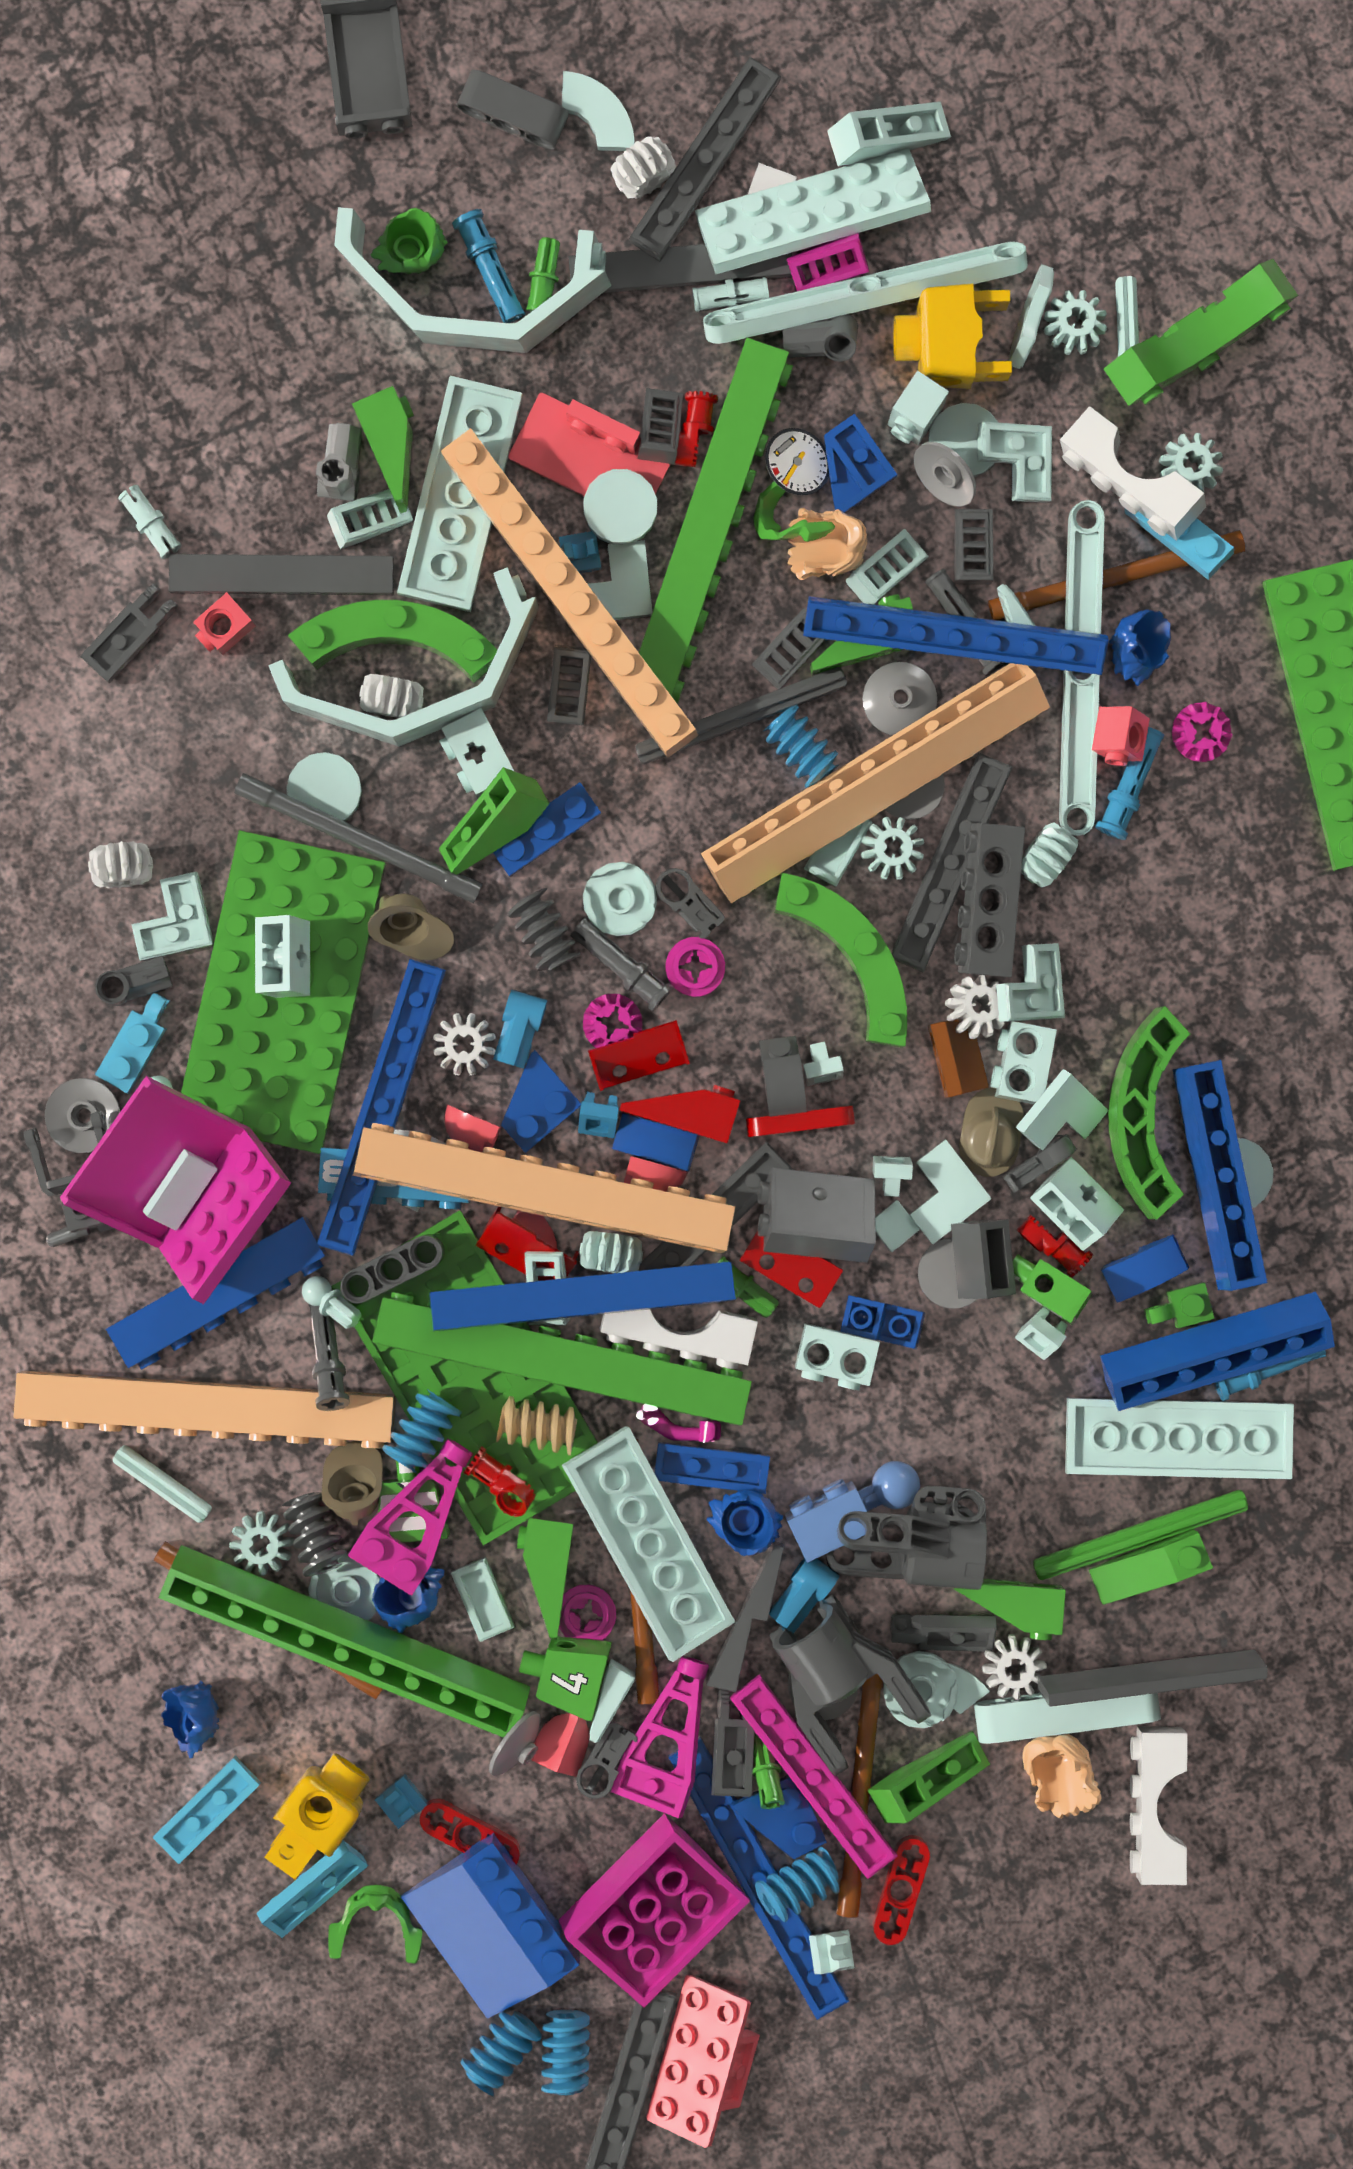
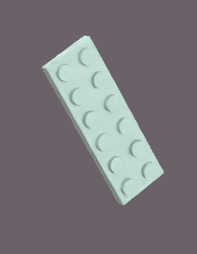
M906 148L697 209L695 214L715 274H720L931 212V204L910 149Z
M455 376L449 377L397 590L398 595L471 612L492 522L448 465L441 450L471 428L505 473L523 393Z
M1067 1398L1065 1473L1292 1479L1294 1404L1155 1400L1118 1411L1113 1399Z
M629 1427L621 1428L562 1464L668 1660L674 1662L735 1623Z

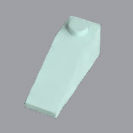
M941 101L849 112L827 130L838 166L855 164L906 148L910 150L948 140L951 137Z

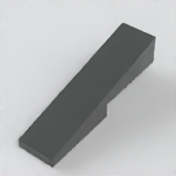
M776 1541L772 1543L735 1619V1623H733L706 1679L707 1686L736 1692L752 1619L768 1621L784 1549L783 1543Z

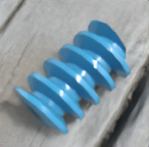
M795 705L779 715L763 732L771 730L766 739L768 744L780 741L776 749L777 755L780 756L790 752L785 762L788 767L800 764L795 773L798 779L807 775L810 776L805 784V788H808L828 776L840 764H833L838 755L836 750L827 754L823 752L828 744L827 739L814 742V738L819 731L817 728L808 731L804 730L809 718L807 716L797 720L794 718L799 709V706Z
M429 1391V1396L419 1393L416 1395L415 1398L422 1406L421 1408L408 1407L407 1411L412 1416L413 1421L404 1419L399 1421L405 1433L392 1432L390 1435L397 1444L396 1447L388 1445L382 1447L387 1455L415 1473L417 1472L413 1468L414 1466L426 1468L428 1465L422 1453L431 1455L436 1453L430 1441L443 1442L445 1439L439 1431V1427L446 1429L453 1427L447 1415L459 1417L461 1414L460 1410Z
M819 1847L817 1854L814 1852L806 1854L805 1862L801 1859L795 1860L792 1863V1869L788 1866L782 1867L779 1871V1876L771 1873L766 1878V1883L764 1881H757L755 1884L758 1898L765 1910L772 1916L777 1915L783 1922L788 1921L787 1908H790L796 1915L801 1914L800 1901H803L809 1908L814 1907L812 1894L815 1893L824 1901L827 1899L825 1887L828 1886L835 1894L840 1891L836 1866L824 1847Z
M562 2009L549 2011L546 2015L553 2018V2022L543 2024L542 2030L553 2033V2037L543 2039L542 2045L553 2048V2052L543 2054L542 2061L552 2063L553 2065L550 2068L543 2069L542 2076L551 2078L552 2082L542 2085L541 2091L556 2095L581 2093L589 2085V2077L585 2074L589 2070V2061L585 2059L589 2055V2046L585 2042L589 2040L590 2032L585 2027L590 2024V2016L579 2010Z
M501 2011L499 2017L504 2023L503 2027L494 2023L489 2025L494 2038L491 2039L485 2035L479 2037L485 2049L482 2051L476 2047H471L470 2052L475 2061L471 2062L465 2058H462L460 2061L469 2079L488 2095L494 2096L493 2088L498 2089L504 2085L503 2076L509 2077L513 2074L514 2068L512 2064L519 2065L522 2063V2053L531 2052L533 2048L531 2041L537 2042L542 2038V2034L535 2024L518 2011H514L512 2016Z

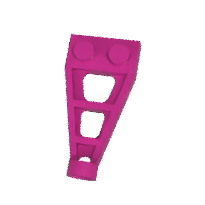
M447 1438L440 1449V1453L427 1467L368 1522L348 1554V1557L411 1596L433 1563L463 1467H466L473 1455L468 1449ZM445 1457L458 1465L449 1466L445 1462ZM430 1479L437 1481L444 1487V1494L435 1511H429L414 1500L418 1490ZM407 1511H413L418 1514L426 1523L421 1544L416 1548L408 1547L392 1537L389 1532L390 1525L402 1513Z
M688 1656L680 1657L676 1671L635 1734L637 1742L632 1740L622 1755L617 1770L619 1773L614 1780L610 1792L673 1817L683 1818L695 1782L702 1690L709 1664ZM684 1675L693 1677V1682L685 1681ZM673 1699L685 1702L688 1706L685 1728L682 1731L668 1727L662 1722L668 1705ZM660 1735L673 1738L678 1744L677 1766L671 1772L651 1765L646 1760L647 1750L654 1739Z

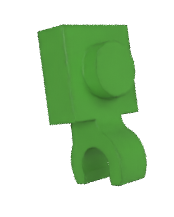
M1205 1282L1166 1291L1168 1303L1144 1309L1148 1324H1156L1173 1318L1175 1327L1182 1328L1214 1319Z

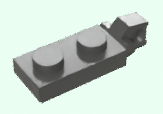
M892 1615L890 1627L891 1642L913 1643L919 1645V1650L992 1651L994 1650L997 1623L996 1616Z

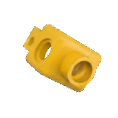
M973 283L925 288L921 292L918 301L917 315L894 316L893 347L895 361H918V371L943 388L971 389L973 382L1008 381L1012 374V361L976 362L975 354L977 344L983 337L982 318L976 311H1006L1010 303V290L974 291Z
M333 1753L323 1769L318 1766L309 1767L273 1817V1819L279 1820L285 1826L270 1845L271 1848L264 1858L296 1880L317 1849L331 1857L358 1820L363 1807V1801L359 1795L369 1783L370 1778L355 1764L337 1753ZM323 1796L331 1802L333 1809L327 1812L319 1811L312 1805L311 1798Z

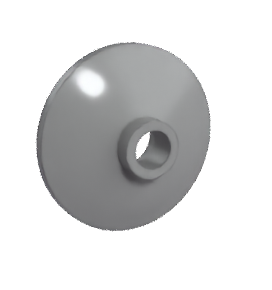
M926 442L915 451L914 466L916 473L926 489L937 499L956 507L965 506L974 499L976 495L974 476L966 462L955 451L937 442Z
M893 662L880 667L870 676L863 691V708L868 720L879 731L891 736L932 712L937 706V692L932 679L920 667L907 662ZM897 691H904L908 696L907 702L904 704L897 703L894 700V694Z
M87 1078L69 1080L57 1087L47 1101L45 1124L48 1133L59 1146L68 1151L90 1153L98 1144L91 1119L87 1123H83L79 1119V1112L82 1109H88L91 1114L102 1110L106 1118L107 1130L120 1113L119 1104L114 1094L108 1087L96 1080Z
M536 1711L527 1713L502 1739L489 1764V1772L493 1776H499L509 1771L519 1762L526 1765L532 1760L538 1750L534 1741L541 1722V1715Z

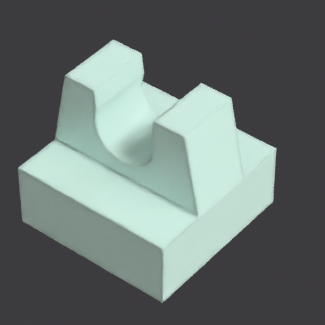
M825 1041L810 1045L812 1063L803 1064L807 1087L842 1079L844 1070L840 1056L829 1058Z
M873 1156L874 1178H883L884 1196L899 1197L901 1179L912 1180L913 1164L911 1158Z
M1045 1307L1025 1323L1015 1336L1019 1342L1043 1360L1061 1346L1066 1338L1064 1333L1067 1328V1324L1062 1320L1055 1327L1048 1323L1045 1319L1050 1311Z
M849 1930L809 1936L815 1974L855 1968Z

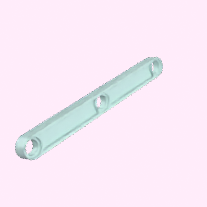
M1005 242L716 310L707 314L703 319L705 336L708 342L727 343L918 298L921 292L929 287L977 284L1015 275L1026 270L1028 266L1026 246L1019 242Z
M1091 500L1081 501L1071 509L1068 517L1065 630L1101 634L1105 517L1101 506ZM1087 507L1095 512L1097 520L1092 528L1085 529L1078 525L1076 515L1081 508ZM1063 670L1059 822L1061 827H1065L1072 833L1071 835L1080 836L1088 833L1095 822L1097 753L1092 750L1099 712L1100 675L1091 674L1087 679L1080 680L1074 677L1072 671ZM1074 808L1082 809L1087 815V823L1080 830L1072 829L1067 823V815Z

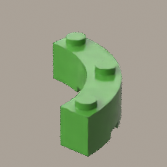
M1271 259L1258 264L1222 291L1226 298L1220 303L1215 301L1206 308L1204 306L1199 307L1173 324L1160 338L1154 335L1139 344L1131 346L1107 365L1104 371L1127 405L1130 406L1141 400L1144 405L1149 404L1163 394V388L1197 367L1202 372L1210 368L1221 359L1218 353L1238 341L1268 318L1275 322L1291 310L1288 303L1299 295L1275 260Z
M370 600L340 606L303 623L288 635L316 670L334 658L357 649V647L378 643L420 647L438 654V656L454 664L475 683L488 671L497 653V649L487 638L457 617L434 607L401 600Z
M782 873L774 913L795 918L818 929L835 943L856 972L864 994L867 1012L865 1042L900 1048L905 1047L907 1005L904 987L894 958L879 932L855 906L837 893L803 877Z
M1166 1006L1155 1008L1141 1023L1128 1042L1114 1075L1108 1110L1111 1147L1119 1174L1135 1204L1147 1219L1157 1220L1184 1195L1174 1182L1161 1154L1158 1152L1154 1134L1155 1094L1158 1082L1175 1051L1190 1035L1188 1030Z

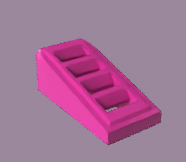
M859 233L816 245L787 258L797 291L843 281L869 272L867 258ZM851 249L854 259L847 261L844 251ZM834 254H837L840 263L836 267H833L830 258ZM822 258L826 271L820 274L815 260ZM808 263L812 278L807 280L801 265Z

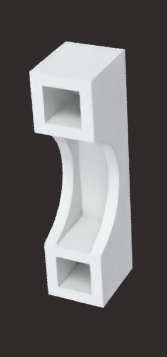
M1090 406L1060 439L1063 451L1062 458L1070 467L1076 471L1082 468L1089 473L1091 481L1100 490L1106 493L1111 490L1119 496V502L1125 509L1132 514L1140 512L1149 519L1147 521L1149 526L1161 536L1168 534L1177 541L1206 508L1204 492L1176 471L1157 479H1142L1126 472L1117 461V453L1121 443L1118 427Z
M647 1309L603 1314L600 1331L607 1334L606 1340L614 1343L628 1345L629 1339L644 1342L643 1348L646 1350L665 1353L666 1347L680 1350L679 1356L682 1358L701 1361L703 1355L716 1358V1365L738 1369L739 1364L748 1366L758 1321L754 1317L718 1310L712 1320L701 1328L692 1331H676L661 1324L652 1314L651 1310Z
M1137 1726V1737H1131L1130 1740L1131 1759L1136 1760V1775L1130 1776V1794L1132 1798H1136V1812L1130 1813L1131 1835H1136V1850H1130L1131 1873H1136V1877L1141 1885H1187V1847L1181 1839L1167 1833L1161 1827L1157 1816V1802L1164 1786L1175 1776L1187 1772V1732L1182 1727Z

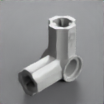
M344 423L329 424L325 459L317 462L318 497L348 501L357 499L360 476L357 465L362 440L361 428Z

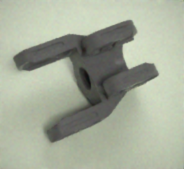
M925 1486L916 1493L912 1506L906 1515L862 1511L849 1512L841 1518L837 1528V1535L843 1544L841 1547L849 1548L853 1552V1563L845 1566L837 1563L833 1555L835 1550L827 1553L826 1556L829 1568L840 1575L904 1579L909 1585L980 1590L985 1572L987 1550L985 1499L979 1492L972 1489ZM926 1497H932L933 1502H925ZM947 1497L952 1498L951 1504H946ZM962 1499L973 1500L978 1506L977 1515H974L967 1507L958 1505V1502ZM850 1521L861 1523L865 1528V1536L856 1540L847 1537L844 1532L846 1523ZM888 1524L899 1526L904 1535L902 1541H887L882 1533L883 1528ZM873 1552L889 1553L892 1560L891 1565L883 1569L877 1568L871 1561V1554Z
M832 1594L819 1601L820 1607L817 1610L824 1620L805 1638L798 1640L794 1633L786 1630L783 1626L770 1633V1638L773 1643L772 1647L791 1673L797 1724L832 1774L837 1776L848 1769L849 1766L842 1754L840 1742L818 1710L848 1698L867 1679L878 1673L908 1718L915 1720L919 1724L931 1717V1712L891 1651L864 1637L840 1601Z

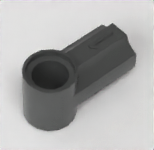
M846 314L829 318L827 321H816L783 329L784 350L789 352L788 358L826 355L834 361H846L853 357L856 352L858 323L853 316ZM842 335V336H845V337H847V338H845V339H838V338H836V337H834V336Z
M164 956L116 971H106L98 977L95 984L98 997L111 1006H121L130 1000L173 987ZM111 979H120L124 985L123 993L117 998H108L104 991L105 984Z

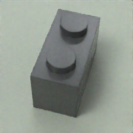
M1009 1219L974 1220L951 1224L958 1299H991L1016 1294Z

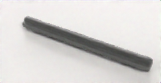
M841 667L833 668L692 722L698 736L679 751L781 713L792 706H799L841 690L847 686L844 671ZM653 738L640 742L635 746L638 758L642 764H648L666 757Z

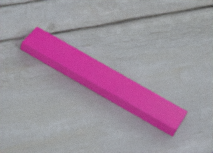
M760 1674L730 1696L731 1701L867 1879L898 1857L897 1853L838 1776L832 1774L795 1719Z

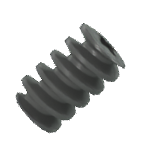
M543 888L521 899L507 913L510 918L521 917L520 921L514 926L516 931H529L522 938L523 944H536L528 954L531 958L542 957L535 966L537 971H552L582 955L581 952H568L575 943L574 939H561L568 930V927H555V922L561 917L560 912L548 914L547 910L554 904L553 899L541 900L540 898L547 888Z
M321 1492L304 1494L282 1505L290 1507L284 1512V1518L295 1521L289 1526V1532L294 1535H300L294 1540V1547L305 1549L298 1555V1560L300 1563H310L302 1571L305 1577L322 1574L338 1568L342 1565V1563L338 1562V1559L347 1553L346 1549H334L333 1547L335 1543L342 1539V1536L329 1535L328 1531L337 1525V1521L324 1520V1516L331 1512L332 1509H329L327 1506H320L319 1502L323 1500Z

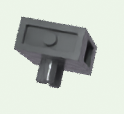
M771 1168L766 1182H760L758 1203L764 1204V1214H760L758 1236L764 1237V1252L868 1262L876 1244L875 1179Z

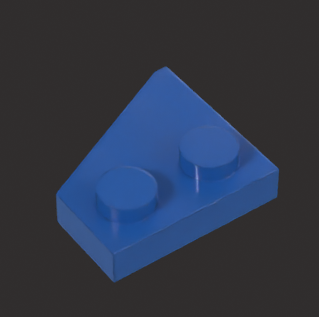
M855 413L824 435L835 510L839 509L847 513L897 477L898 474Z
M536 1050L529 1056L501 1123V1126L524 1153L532 1149L581 1106L580 1101Z
M788 1775L780 1778L785 1804L780 1805L778 1808L762 1809L759 1790L752 1792L751 1797H742L730 1803V1807L734 1812L742 1816L757 1831L771 1840L792 1859H796L827 1843L810 1803Z

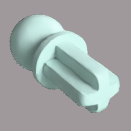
M314 1276L307 1279L303 1284L302 1296L304 1300L312 1306H320L319 1312L323 1316H331L346 1329L354 1328L358 1324L361 1312L343 1298L339 1289L332 1291V1287L327 1279Z

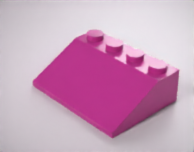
M664 1813L559 1919V1923L569 1943L642 2007H645L751 1900L692 1837Z

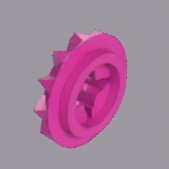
M1208 702L1188 705L1179 712L1172 726V738L1175 747L1184 757L1196 762H1207L1219 757L1227 750L1233 735L1230 719L1225 715L1221 707L1214 706ZM1209 720H1212L1208 732L1214 740L1204 737L1194 745L1192 742L1195 740L1197 731L1190 722L1201 726L1205 722L1207 723Z
M689 937L679 941L670 950L666 959V975L669 982L680 993L692 997L703 996L711 993L721 983L725 973V960L720 949L710 940ZM693 951H697L700 963L712 965V968L700 971L697 983H694L691 971L679 969V966L691 963Z
M604 994L590 1003L584 1013L583 1030L586 1038L595 1048L631 1038L634 1033L642 1031L643 1023L639 1008L631 999L621 994ZM615 1007H618V1020L623 1022L624 1025L629 1026V1028L615 1029L610 1039H606L608 1034L606 1032L607 1026L598 1021L597 1017L610 1018L612 1012L615 1011Z
M581 1584L566 1591L563 1596L559 1625L563 1635L570 1638L605 1639L612 1631L616 1621V1607L609 1593L596 1585ZM591 1599L592 1612L597 1614L598 1617H602V1619H589L584 1629H580L581 1616L575 1614V1611L570 1609H583L585 1604H588V1600Z

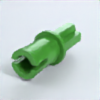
M542 237L539 241L535 269L529 273L532 281L526 311L532 312L552 297L554 284L559 280V277L555 275L560 242L554 238Z
M722 1256L721 1259H720L717 1263L729 1262V1261L726 1260V1258H725L724 1256ZM731 1264L735 1298L739 1297L761 1316L768 1318L777 1308L778 1300L752 1280L754 1276L750 1275L748 1277Z
M754 1733L753 1756L755 1768L753 1769L752 1776L756 1777L760 1805L762 1809H775L785 1804L779 1776L782 1769L780 1764H775V1758L760 1737Z

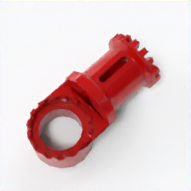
M697 391L685 393V400L688 401L686 422L681 425V432L679 431L675 465L696 467L699 436H711L714 434L715 428L711 426L713 406L718 403V396L712 393L709 394V392H705L703 395V391H700L699 395Z
M1030 1215L1016 1229L1018 1233L1040 1253L1043 1252L1047 1257L1052 1255L1066 1268V1275L1073 1278L1082 1270L1080 1265L1085 1267L1094 1256L1090 1250L1087 1252L1082 1251L1063 1231L1055 1238L1051 1233H1048L1047 1229H1044L1043 1225L1038 1226L1040 1223L1038 1220L1034 1223L1036 1219Z
M481 1446L473 1458L476 1462L472 1460L463 1473L467 1476H474L490 1487L489 1492L496 1496V1503L504 1513L513 1517L524 1515L534 1501V1489H530V1484L526 1485L525 1480H521V1478L510 1472L513 1468L509 1464L503 1465L487 1454V1449ZM508 1493L517 1495L522 1502H516V1499L512 1500V1496L508 1495Z

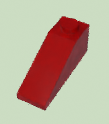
M714 1085L712 1091L703 1089L621 1103L620 1111L727 1144L741 1100L733 1098L735 1091Z

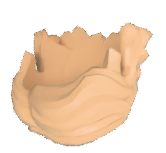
M800 508L798 511L799 518L789 523L788 526L792 527L805 519L808 523L826 521L833 522L835 525V529L831 533L817 540L806 542L801 536L788 539V542L795 547L788 549V554L791 557L787 563L792 566L790 570L796 574L798 579L805 580L811 576L820 577L825 574L834 577L856 570L862 564L868 543L866 527L861 520L847 515L839 509H836L834 512L818 513Z
M1070 1734L1038 1737L1024 1747V1769L1030 1776L1032 1786L1035 1787L1037 1785L1038 1787L1035 1804L1040 1811L1051 1810L1056 1817L1062 1819L1064 1815L1066 1817H1069L1070 1814L1077 1816L1080 1811L1087 1813L1100 1803L1101 1791L1098 1788V1782L1094 1780L1089 1752L1077 1738Z

